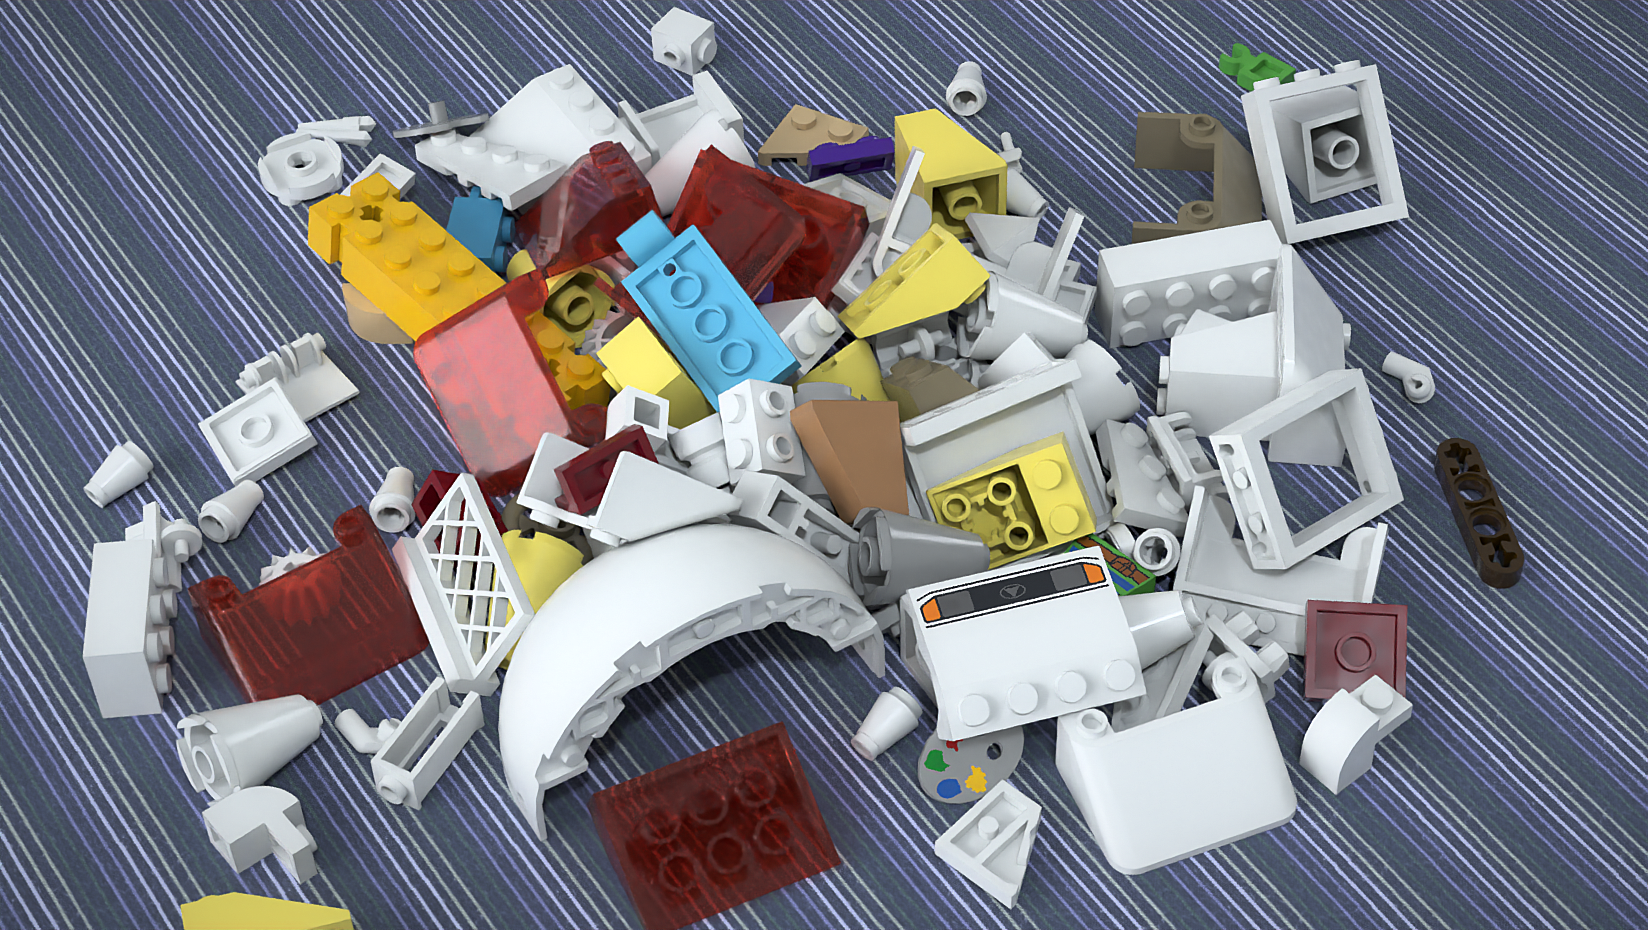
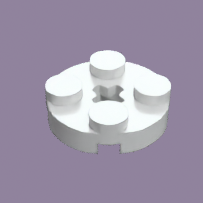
M306 132L285 135L270 143L266 147L268 154L263 160L260 157L258 161V169L264 188L272 195L277 196L279 202L286 206L297 205L302 200L335 192L343 184L344 163L341 149L334 140L324 136V141H321L319 139H312L311 133ZM300 164L304 166L303 168H295V166Z

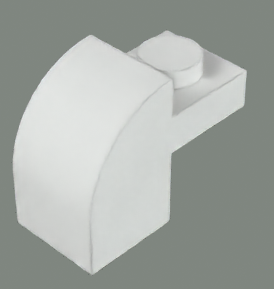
M1023 333L988 367L979 378L978 384L985 389L1053 361L1055 358L1032 333Z
M627 385L608 406L605 440L633 424L641 425L645 430L659 465L683 475L686 474L690 467L689 461H681L676 456L668 440L670 435L681 430L668 425L669 400Z
M1374 675L1350 694L1342 688L1322 707L1310 724L1302 743L1299 764L1337 795L1371 769L1375 744L1411 717L1413 704L1377 675Z
M270 786L249 787L227 796L202 812L211 843L237 874L272 852L300 885L318 874L313 857V852L317 850V845L306 828L300 802L291 793Z

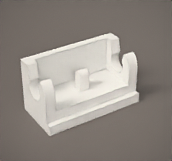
M1177 412L1162 417L1150 416L1147 418L1146 430L1149 439L1148 443L1156 458L1165 466L1166 476L1175 492L1182 497L1186 512L1190 511L1195 485L1205 487L1209 495L1218 496L1228 501L1229 494L1226 485L1223 486L1221 483L1224 481L1221 470L1213 469L1196 439L1194 429L1183 428L1173 432L1175 427L1193 422L1188 412Z

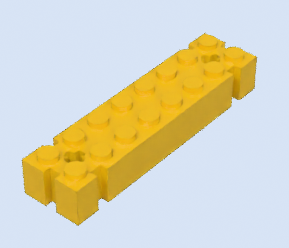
M379 172L351 185L349 197L335 193L309 207L308 246L329 265L339 260L342 263L341 275L375 306L385 312L394 323L504 420L513 415L517 419L515 431L535 449L538 448L542 435L545 432L564 438L567 436L568 423L573 421L579 427H582L607 412L611 385L602 376L606 368L589 354L575 355L576 343L414 202H400V190Z

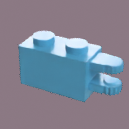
M473 186L469 197L454 198L446 231L498 276L500 272H506L508 265L506 245L514 241L515 219L514 217H508L509 209L503 207L502 198L498 197L490 200L481 195V188L479 186Z

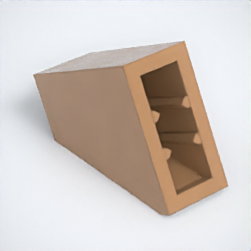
M810 400L790 411L791 422L840 519L844 523L853 525L859 511L866 507H878L909 515L897 401Z

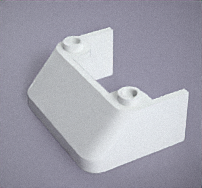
M916 146L912 147L889 205L873 256V268L877 277L928 231L932 220L931 209L926 200L910 192L925 155L923 150ZM1069 207L1053 248L1039 242L1023 243L1014 250L1007 268L973 254L971 255L986 271H993L1051 299L1084 215L1078 210ZM963 302L958 308L952 310L967 316L970 304Z

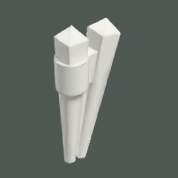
M370 116L343 117V119L299 123L296 133L306 132L311 133L312 138L324 140V136L335 142L366 147L372 140L368 132L372 131L376 123Z

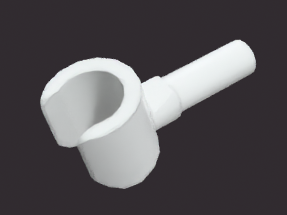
M1002 133L1001 141L1004 151L996 154L1006 161L1008 169L1015 168L1019 173L1023 172L1019 162L1022 156L1021 149L1019 147L1014 148L1010 133Z

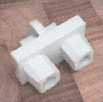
M949 311L868 336L872 343L873 354L879 369L883 370L911 356L917 359L922 358L933 361L935 358L934 349L952 342V335L947 321Z
M156 501L143 506V522L125 528L126 541L153 539L158 558L165 557L167 561V589H174L176 593L182 591L181 563L188 561L189 556L196 554L201 549L202 534L200 530L188 524L185 519H176L174 522L167 521L161 516L160 505Z
M1244 611L1235 614L1224 622L1215 614L1206 619L1203 623L1207 625L1214 637L1208 648L1209 651L1206 652L1202 661L1207 667L1202 677L1204 685L1213 691L1212 676L1215 668L1224 661L1243 655L1256 677L1264 703L1275 697L1274 682L1290 668L1287 652L1273 641L1256 653L1252 651L1248 646L1260 638L1259 628Z

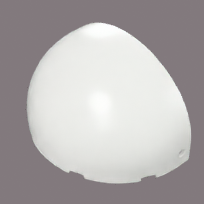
M691 524L632 542L626 541L618 545V548L614 547L602 553L578 569L554 591L526 627L513 652L504 678L500 698L498 731L504 774L517 806L539 840L547 839L542 808L545 790L587 770L589 763L584 755L593 738L603 737L609 726L624 709L625 705L621 698L630 689L645 682H651L671 665L710 643L738 633L763 629L773 622H786L791 629L807 632L814 636L819 635L828 642L835 652L852 645L878 678L885 676L883 634L878 623L871 616L850 584L826 561L800 544L774 533L733 524Z

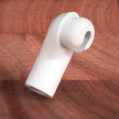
M347 709L337 716L334 724L358 752L377 754L401 721L395 718H391L390 721L383 719L379 724V728L369 727L355 710Z

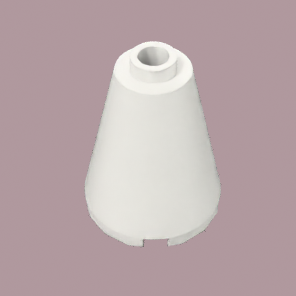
M712 109L704 113L638 182L641 190L636 195L647 213L653 210L660 217H664L679 211V200L686 194L688 186L693 182L698 187L710 185L711 179H718L743 188L758 180V175L749 173L756 167L746 146L733 127L728 130L722 128L718 121L724 117L718 111Z
M987 271L991 276L984 282L986 285L985 290L977 299L969 303L967 318L958 316L956 339L958 353L971 360H996L1023 333H1032L1054 358H1065L1076 344L1082 340L1086 342L1088 327L1083 323L1080 313L993 271Z
M1082 340L1066 355L1064 359H1076L1082 375L1081 378L1071 382L1090 436L1096 434V430L1105 419L1122 422L1131 418L1140 410V400L1136 389L1131 381L1123 386L1116 375L1122 369L1121 366L1103 347L1092 340H1087L1086 342Z
M1179 590L1118 596L1136 643L1142 670L1195 638L1194 627L1202 625L1193 597L1184 599Z
M299 694L194 713L178 722L177 729L184 728L185 736L176 740L178 754L183 769L196 792L199 793L206 789L215 799L207 803L211 807L239 790L260 786L319 738L320 727L323 723L322 715L318 706L312 700H307Z

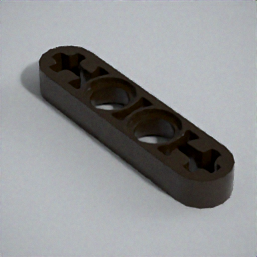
M1462 438L1446 439L1437 448L1434 469L1478 576L1490 587L1497 589L1513 587L1520 580L1525 561L1524 554L1476 446L1468 440ZM1458 463H1459V464H1464V466H1463V471H1462V473H1460V474H1459V469H1460V468H1459ZM1465 489H1472L1481 493L1483 498L1468 500L1462 497L1459 492ZM1489 524L1495 527L1498 533L1483 535L1477 532L1474 526ZM1496 551H1498L1497 557L1499 562H1493Z

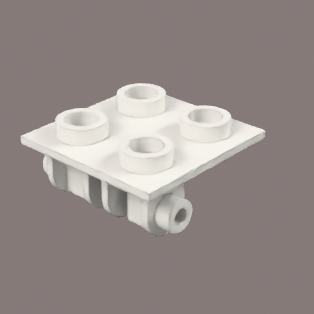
M306 333L302 338L290 343L292 351L287 345L281 346V358L275 351H271L268 353V356L252 364H246L245 370L239 373L240 379L236 381L241 390L248 394L277 377L304 422L359 394V390L323 353L322 350L326 348V344L319 333L314 335Z

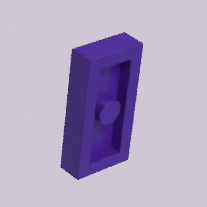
M866 136L850 144L838 145L834 142H828L818 145L815 149L808 152L806 169L809 182L839 173L845 176L891 169L895 154L892 138L880 139L878 136Z

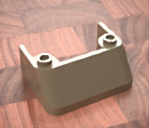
M1138 112L1134 168L1214 172L1213 201L1197 200L1184 204L1178 211L1177 224L1133 221L1131 244L1262 221V191L1255 159L1219 120L1207 114Z

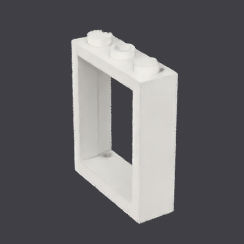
M1360 60L1349 61L1335 65V73L1323 76L1320 75L1319 68L1293 74L1295 82L1281 85L1279 77L1254 82V90L1241 95L1267 219L1271 220L1282 244H1292L1409 217L1376 64L1361 67ZM1355 83L1382 205L1296 224L1270 102Z
M1361 368L1329 370L1209 436L1254 569H1288L1404 500L1397 473L1394 470L1386 446L1383 430L1379 424ZM1331 401L1362 496L1291 536L1259 440Z

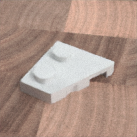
M1002 779L935 841V854L1005 906L1012 909L1017 903L1041 821L1042 807Z

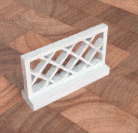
M461 472L415 538L401 536L392 548V551L450 692L469 694L470 691H473L479 695L491 697L500 685L495 672L496 668L525 631L535 613L474 475ZM465 498L464 520L459 521L461 502ZM458 527H462L459 555H455ZM443 529L439 553L434 540ZM477 529H479L481 533L479 556H474ZM454 561H458L456 578L453 573ZM473 562H478L475 588L470 590ZM494 563L497 570L494 591H489ZM469 596H473L471 613L468 609ZM491 597L493 598L490 626H485L488 598ZM509 599L515 614L505 626ZM484 632H489L487 651H485L483 644Z

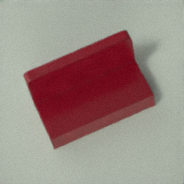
M633 424L555 468L554 472L564 494L554 499L557 507L582 515L599 505L619 454L622 451L631 452L659 464L643 426Z

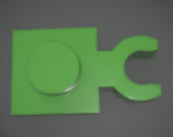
M1239 43L1233 45L1232 57L1222 53L1219 58L1220 71L1228 75H1238L1237 84L1249 91L1254 90V82L1279 77L1280 85L1295 81L1293 75L1296 73L1295 68L1265 52L1255 57L1250 54V50L1246 46Z

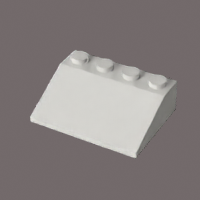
M570 64L531 80L492 115L489 121H486L469 136L481 137L486 139V142L500 146H514L518 151L533 155L544 154L551 160L567 164L569 177L567 181L517 208L544 241L638 201L636 193L641 190L638 182L652 168L651 154Z

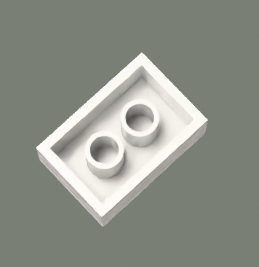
M153 539L94 543L83 660L103 718L160 714L163 710L164 693H170L172 689L171 669L169 664L166 663L167 655H173L175 650L174 632L172 626H169V619L177 617V597L174 589H167V561L165 557L158 558Z

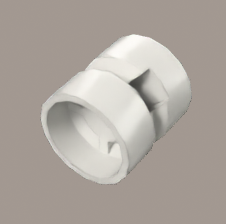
M720 412L691 424L668 437L676 456L681 461H689L692 465L687 470L686 476L715 488L730 483Z

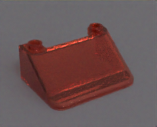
M711 144L705 152L715 169L707 178L705 190L709 201L722 214L703 236L754 302L801 246L806 236V225L796 210ZM598 277L593 284L610 304L632 321L639 317L666 344L621 282L615 288H612L603 279Z
M540 268L516 277L428 329L417 338L413 347L414 361L470 473L480 478L485 485L488 495L491 497H504L522 489L542 435L545 432L553 433L589 449L605 441L608 408L600 404L590 403L571 411L525 320L526 317L539 312L548 299V285Z
M361 504L342 513L334 522V537L340 547L265 584L241 594L229 577L218 575L187 588L203 641L246 704L299 694L307 700H312L318 706L420 654L429 645L430 641L409 593L408 586L374 521Z

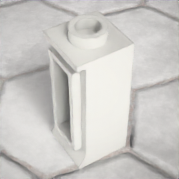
M438 676L370 761L377 792L391 803H403L417 810L422 808V800L474 732L485 725L479 694L470 691L463 700V705L458 708L450 704L446 680ZM443 727L444 729L413 770L409 772L408 770L439 729Z

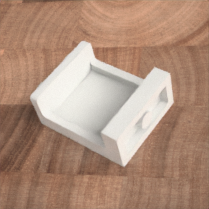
M708 71L692 75L694 94L638 114H635L626 100L617 103L619 120L651 154L652 167L704 113L712 109L718 111L724 117L718 121L722 128L728 130L733 127L744 143L743 118Z

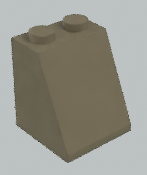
M914 356L905 358L890 368L892 374L880 381L890 401L898 402L899 418L902 422L980 391L949 366L922 358L916 359Z

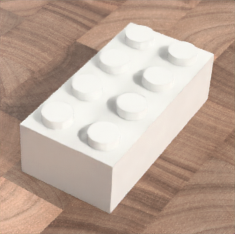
M1271 220L1099 250L1096 285L1097 297L1094 312L1109 348L1136 346L1143 342L1171 338L1181 323L1187 324L1196 309L1231 322L1268 313L1279 249L1282 244Z

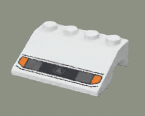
M1100 546L906 590L918 647L930 669L939 709L936 728L939 739L956 741L1147 694L1136 643Z

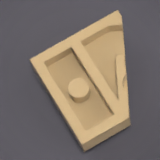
M795 104L759 149L758 164L772 166V158H797V166H806L809 150H813L818 145L828 142H834L838 145L855 143L858 139L869 136V128Z

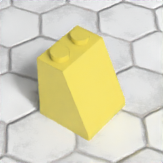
M936 108L895 116V181L898 185L912 147L921 148L925 155L910 192L921 196L930 206L932 220L929 229L937 223L957 239L974 236L965 221L966 216L970 212L1006 215L1008 165L1002 157Z

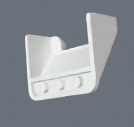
M1281 244L1268 313L1277 311L1278 398L1329 370H1344V350L1349 349L1351 325L1343 323L1341 312L1292 245ZM1332 402L1324 404L1272 433L1268 447V460L1270 462L1341 467L1345 448L1347 449Z
M545 432L542 435L516 502L532 509L530 519L556 529L560 520L591 530L590 538L618 548L621 539L632 542L740 510L743 500L631 452L622 451L619 454L601 503L582 515L558 508L554 500L564 494L554 469L584 453L589 448L553 433Z
M1195 485L1173 590H1179L1184 599L1193 597L1201 623L1213 614L1224 622L1235 614L1244 611L1259 628L1260 638L1250 645L1263 648L1273 641L1279 644L1287 653L1304 656L1305 607L1307 600L1373 603L1389 532L1388 524L1378 522L1377 529L1362 527L1354 530L1344 542L1340 560L1311 554L1288 569H1254L1245 541L1233 538L1236 517L1232 506L1221 497L1209 495L1205 487Z
M1243 655L1224 661L1215 668L1212 676V689L1218 699L1114 733L1106 715L1097 709H1084L1058 716L1056 767L1107 861L1115 870L1128 875L1142 874L1282 826L1294 817L1297 797L1256 677Z

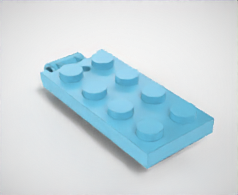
M651 210L616 238L623 250L639 267L621 283L717 413L720 412L718 395L750 378L780 384L802 367L694 224L675 238L661 218ZM676 269L675 273L669 276L670 272Z

